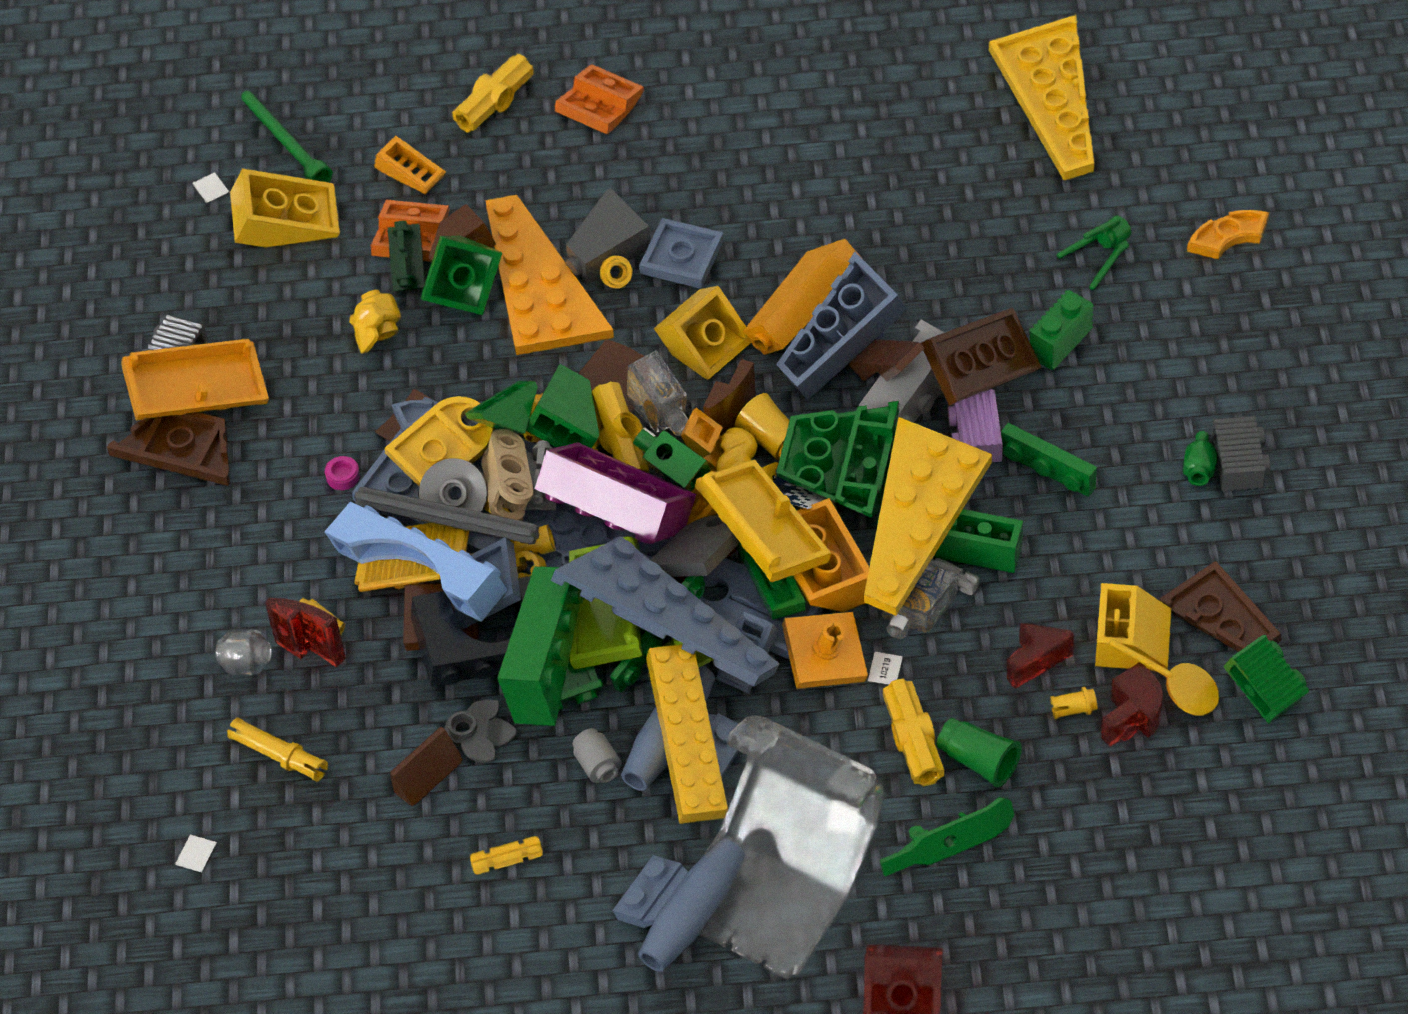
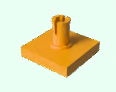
M853 612L784 619L782 628L796 689L866 681L868 673Z

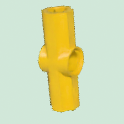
M517 54L509 58L491 76L488 74L481 75L473 86L472 94L452 112L453 120L459 125L460 129L469 133L481 125L495 110L500 113L507 110L513 101L514 93L534 75L533 66L530 65L526 57Z
M610 381L606 384L598 385L592 390V394L603 429L599 431L598 437L602 447L612 454L613 458L649 473V468L642 458L644 455L643 451L633 444L634 439L643 429L640 420L633 413L629 412L620 384Z
M904 679L891 681L887 687L883 688V697L892 720L891 728L896 747L905 756L914 784H920L923 787L935 784L937 780L944 777V768L935 746V733L930 716L927 712L923 713L912 681Z

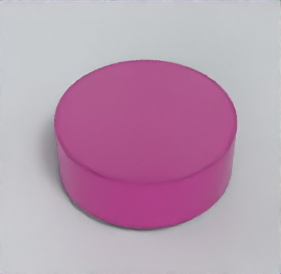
M339 456L327 463L325 476L331 488L348 490L358 483L360 471L357 462L353 458Z

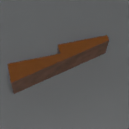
M875 339L848 365L863 381L876 372L888 381L899 374L924 347L919 342Z

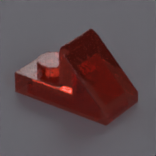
M1021 623L1019 643L1023 648L1016 650L1007 659V680L1016 689L1073 656L1074 634L1071 630Z

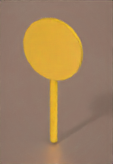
M1115 640L1109 641L1111 647L1167 677L1166 687L1172 701L1183 711L1192 715L1203 716L1216 708L1219 701L1217 685L1213 678L1201 667L1190 663H1181L1169 671Z

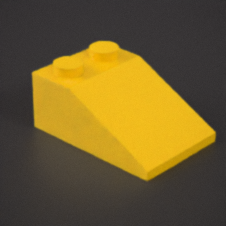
M242 168L230 192L235 243L273 247L339 236L334 183Z

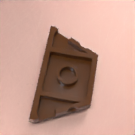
M199 412L146 418L130 428L131 434L117 443L113 440L107 446L109 456L227 486L230 483L227 427L223 418Z

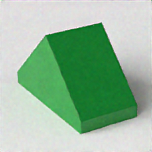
M517 381L465 412L467 419L495 429H508L515 433L525 434L538 386L535 381Z

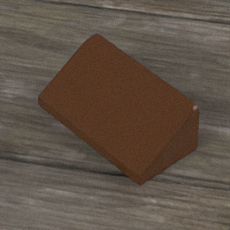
M443 727L438 728L390 772L394 793L411 806L416 805L462 763L461 754Z

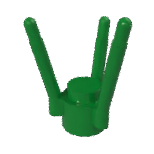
M1116 215L1106 223L1084 233L1083 239L1058 252L1057 258L1061 259L1097 239L1104 248H1115L1089 285V289L1094 290L1119 255L1129 247L1126 240L1131 236V227L1123 217Z

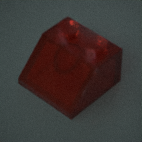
M867 944L864 968L863 1014H941L943 948Z

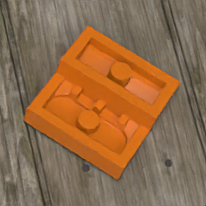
M591 64L574 77L573 88L556 100L555 112L600 132L609 134L635 106L644 92V87Z
M386 200L378 216L379 228L371 243V255L390 258L387 227H394V222L407 221V225L420 223L423 261L431 262L428 257L439 223L448 217L449 206Z

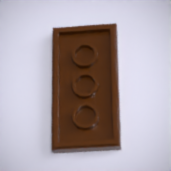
M1013 307L920 343L924 347L925 356L949 406L1041 369V365Z

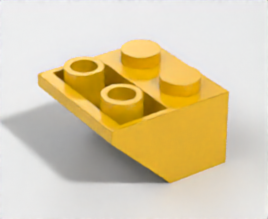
M1101 583L1095 666L1154 671L1111 647L1109 641L1115 640L1168 670L1171 608L1136 585Z

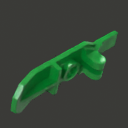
M999 797L985 808L971 814L958 813L959 819L931 831L924 830L921 826L911 827L909 835L912 841L901 851L880 859L883 875L886 877L914 864L932 865L996 837L1009 827L1014 817L1012 801Z

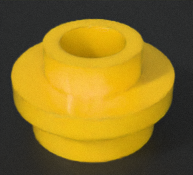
M615 255L606 258L600 267L601 280L610 288L618 289L626 286L632 278L630 262L622 256ZM614 266H617L620 270L616 278L611 276V269Z

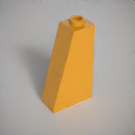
M845 238L807 251L743 330L757 350L766 355L784 349L798 332L809 323L813 317L812 312L819 303H823L832 290V283L838 275L841 276L849 265V259L856 252Z

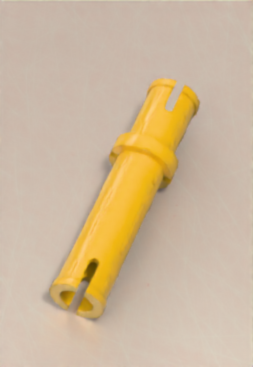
M239 717L235 718L229 725L237 729L236 732L228 729L227 737L229 739L235 740L279 762L283 769L287 771L296 770L316 782L320 781L326 774L318 769L327 770L328 762L304 751L303 746L294 742L289 744L243 721Z

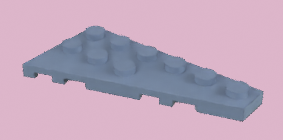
M621 536L555 569L551 581L560 586L567 582L582 590L580 596L591 602L594 598H597L611 605L614 614L662 639L667 634L682 642L681 649L692 655L698 651L713 658L715 667L753 687L773 676L779 666V663L769 656L764 649L754 644L738 628L729 624L709 605L703 603L688 591L683 584L678 583L662 570L657 563L651 561L637 550L631 542L626 541Z

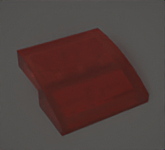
M269 597L265 601L275 643L299 659H302L310 650L335 667H338L346 659L336 617L317 607L295 600Z

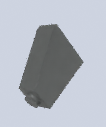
M610 188L604 192L567 242L568 259L566 260V265L575 277L579 276L589 285L601 278L600 267L606 258L616 255L622 256L629 261L646 251L651 242L649 226ZM617 266L612 267L611 271H613L614 269H616V268H618V267H617Z

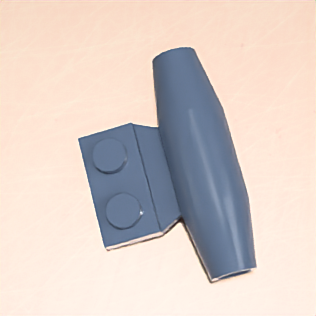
M701 666L699 667L705 702H707L715 682V676L708 668ZM656 707L636 736L621 773L623 781L639 791L646 790L668 766ZM719 713L717 715L708 714L721 778H723L748 738L750 729Z
M721 839L688 872L681 863L653 855L612 911L618 920L645 929L651 926L638 953L641 961L649 968L658 972L664 971L696 939L727 896L745 858L744 851L736 843L728 839Z

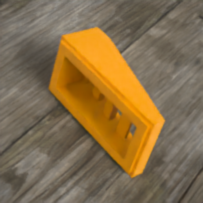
M395 136L376 154L374 167L382 173L424 194L432 189L446 174L445 170L398 136ZM406 162L410 164L407 168L403 167ZM416 168L421 169L416 175L412 173ZM426 173L431 174L432 176L426 182L421 180Z

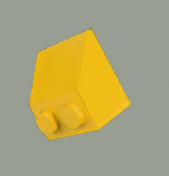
M719 286L699 289L653 328L673 357L705 379H710L751 343L750 338L743 332L746 328L745 324Z

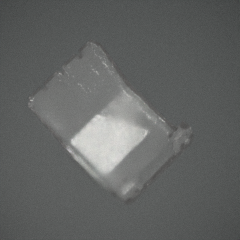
M753 715L743 719L728 735L727 745L747 754V762L721 829L704 853L705 855L721 839H728L736 843L744 851L745 858L727 896L699 934L725 948L733 943L731 950L734 953L756 964H760L764 959L767 961L764 964V968L785 979H789L793 974H800L850 896L879 822L884 789L874 771L765 717Z

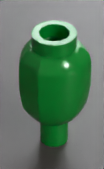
M1199 431L1196 433L1195 441L1187 445L1183 461V473L1192 485L1203 486L1208 483L1216 471L1217 451L1209 442V434L1205 431Z

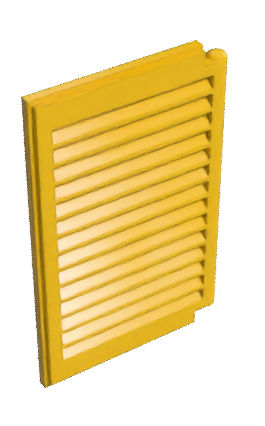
M435 523L406 526L410 530L412 527L419 529L427 538L433 541L437 538L444 541L452 550L457 552L467 550L470 531ZM388 559L364 564L358 562L354 583L358 585L359 592L440 580L441 578L437 572L425 565L408 560Z

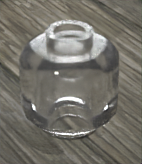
M256 629L228 630L216 645L217 662L230 675L259 674L271 658L270 643Z

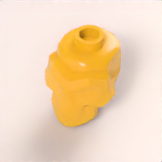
M378 289L364 293L361 296L362 301L356 305L354 313L350 315L349 322L354 327L355 339L361 354L368 353L377 341L391 338L399 332L396 323L400 320L401 313L392 294L380 293Z

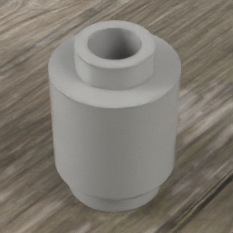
M591 728L582 731L574 738L572 742L574 747L573 754L592 782L607 783L618 775L622 762L603 733H599L596 729Z

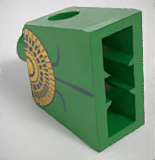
M643 428L633 441V444L645 453L642 458L649 468L667 482L690 492L695 488L696 479L703 477L711 470L704 458L664 430L657 437L647 428ZM672 454L669 459L663 460L666 455Z

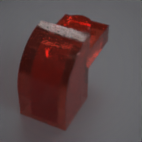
M1139 662L1112 680L1111 700L1118 708L1102 717L1101 738L1109 747L1121 740L1126 741L1130 739L1138 729L1149 738L1159 727L1163 690L1158 679L1145 665Z

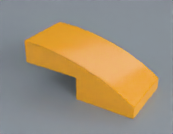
M695 408L685 425L681 437L688 448L704 458L712 471H716L717 461L724 453L720 446L722 442L720 433L723 427L701 410Z

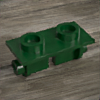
M407 221L394 222V227H387L393 292L424 288L425 275L420 223L407 225Z

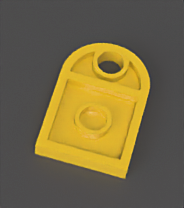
M450 397L434 405L385 447V454L420 487L421 480L426 471L441 460L457 458L472 464L476 462L489 448L488 445L493 428L481 423L474 426L465 425L462 422V418L466 415L465 412L480 403L468 397Z

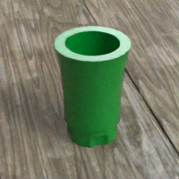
M954 718L947 720L937 738V748L945 751L948 757L981 775L996 788L1003 786L1011 777L1018 765L1022 751L1019 741L999 736L967 721L962 722Z

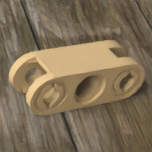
M498 429L492 433L489 440V448L484 452L481 462L487 484L490 511L492 515L522 521L525 509L534 491L525 444L517 433L508 429ZM503 508H508L512 512H507Z

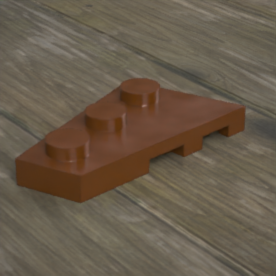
M1217 561L1158 599L1171 608L1172 614L1238 652L1263 634L1267 636L1269 641L1272 640L1276 643L1282 641L1281 633Z

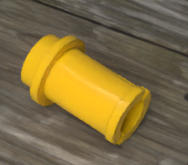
M1081 687L1079 692L1050 696V704H1053L1051 709L1054 719L1084 712L1087 715H1091V711L1098 710L1094 689L1087 690L1086 687Z

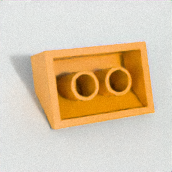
M830 498L810 505L813 506L810 509L802 508L797 510L831 552L830 559L826 564L793 575L808 603L839 612H845L865 604L864 592L869 565Z

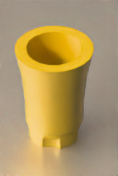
M762 393L755 396L742 408L735 420V427L749 431L755 437L757 444L767 450L775 459L780 460L790 420L767 393Z

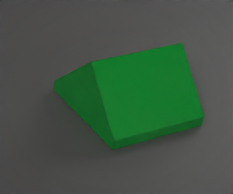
M440 236L421 299L483 315L502 252L463 236Z

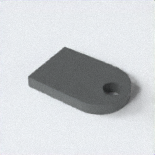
M718 514L698 519L683 527L650 560L657 563L671 577L708 576L740 542L718 517Z

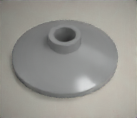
M457 458L444 459L432 465L424 474L419 487V499L482 512L487 502V484L480 470L472 463ZM454 487H459L462 492L458 500H454L451 497V490Z

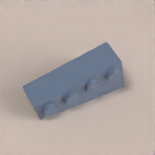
M856 252L849 259V265L841 276L838 275L832 283V290L823 303H819L812 312L813 317L805 329H801L776 364L786 379L807 401L907 311L898 294Z

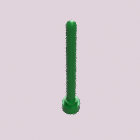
M244 91L241 95L242 101L304 167L305 179L329 183L333 176L332 169L324 161L313 159L252 92Z

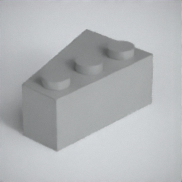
M921 319L915 327L918 335L913 342L921 343L944 332ZM922 350L899 374L886 381L880 375L859 406L867 405V409L886 407L888 402L899 401L898 417L914 423L921 414L929 412L934 401L943 391Z

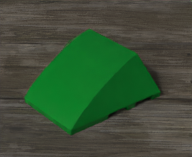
M899 401L888 402L886 407L867 409V405L858 406L856 411L836 413L834 410L791 416L776 471L777 477L827 499L830 498L834 502L873 518L881 510L898 422Z

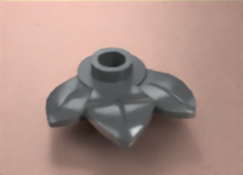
M497 700L476 701L472 703L467 711H458L452 714L445 725V730L454 745L461 746L466 757L480 763L493 762L496 757L495 748L509 744L517 735V729L514 726L496 717L499 711V701ZM461 729H468L465 732H458Z

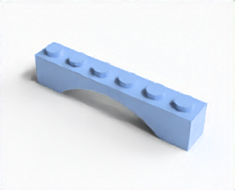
M349 502L324 532L340 554L361 564L377 560L399 559L413 561L429 567L440 575L442 588L454 607L480 622L483 621L507 592V588L499 578L501 572L493 564L487 561L482 564L464 550L459 552L452 550L449 545L438 538L433 541L415 527H412L411 530L404 527L394 517L384 518L368 505H365L363 508L353 502Z

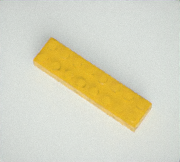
M682 645L649 648L646 660L662 731L679 823L725 818L728 807L696 654L692 655L681 649Z

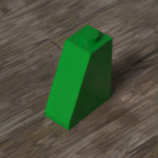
M559 364L529 418L526 431L542 440L548 441L556 448L577 442L592 448L599 437V430L590 380Z

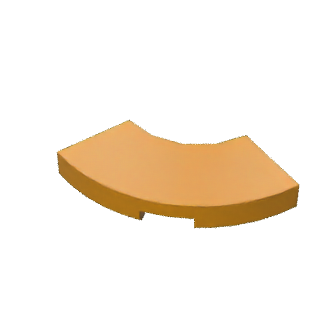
M1239 210L1229 212L1228 216L1214 221L1210 219L1194 232L1187 244V252L1219 260L1224 251L1234 245L1246 242L1260 244L1269 220V212Z

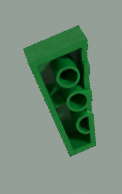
M534 566L498 674V682L515 724L556 726L579 608L584 601V598L580 596L582 590L567 582L560 586L551 581L555 569L559 567Z

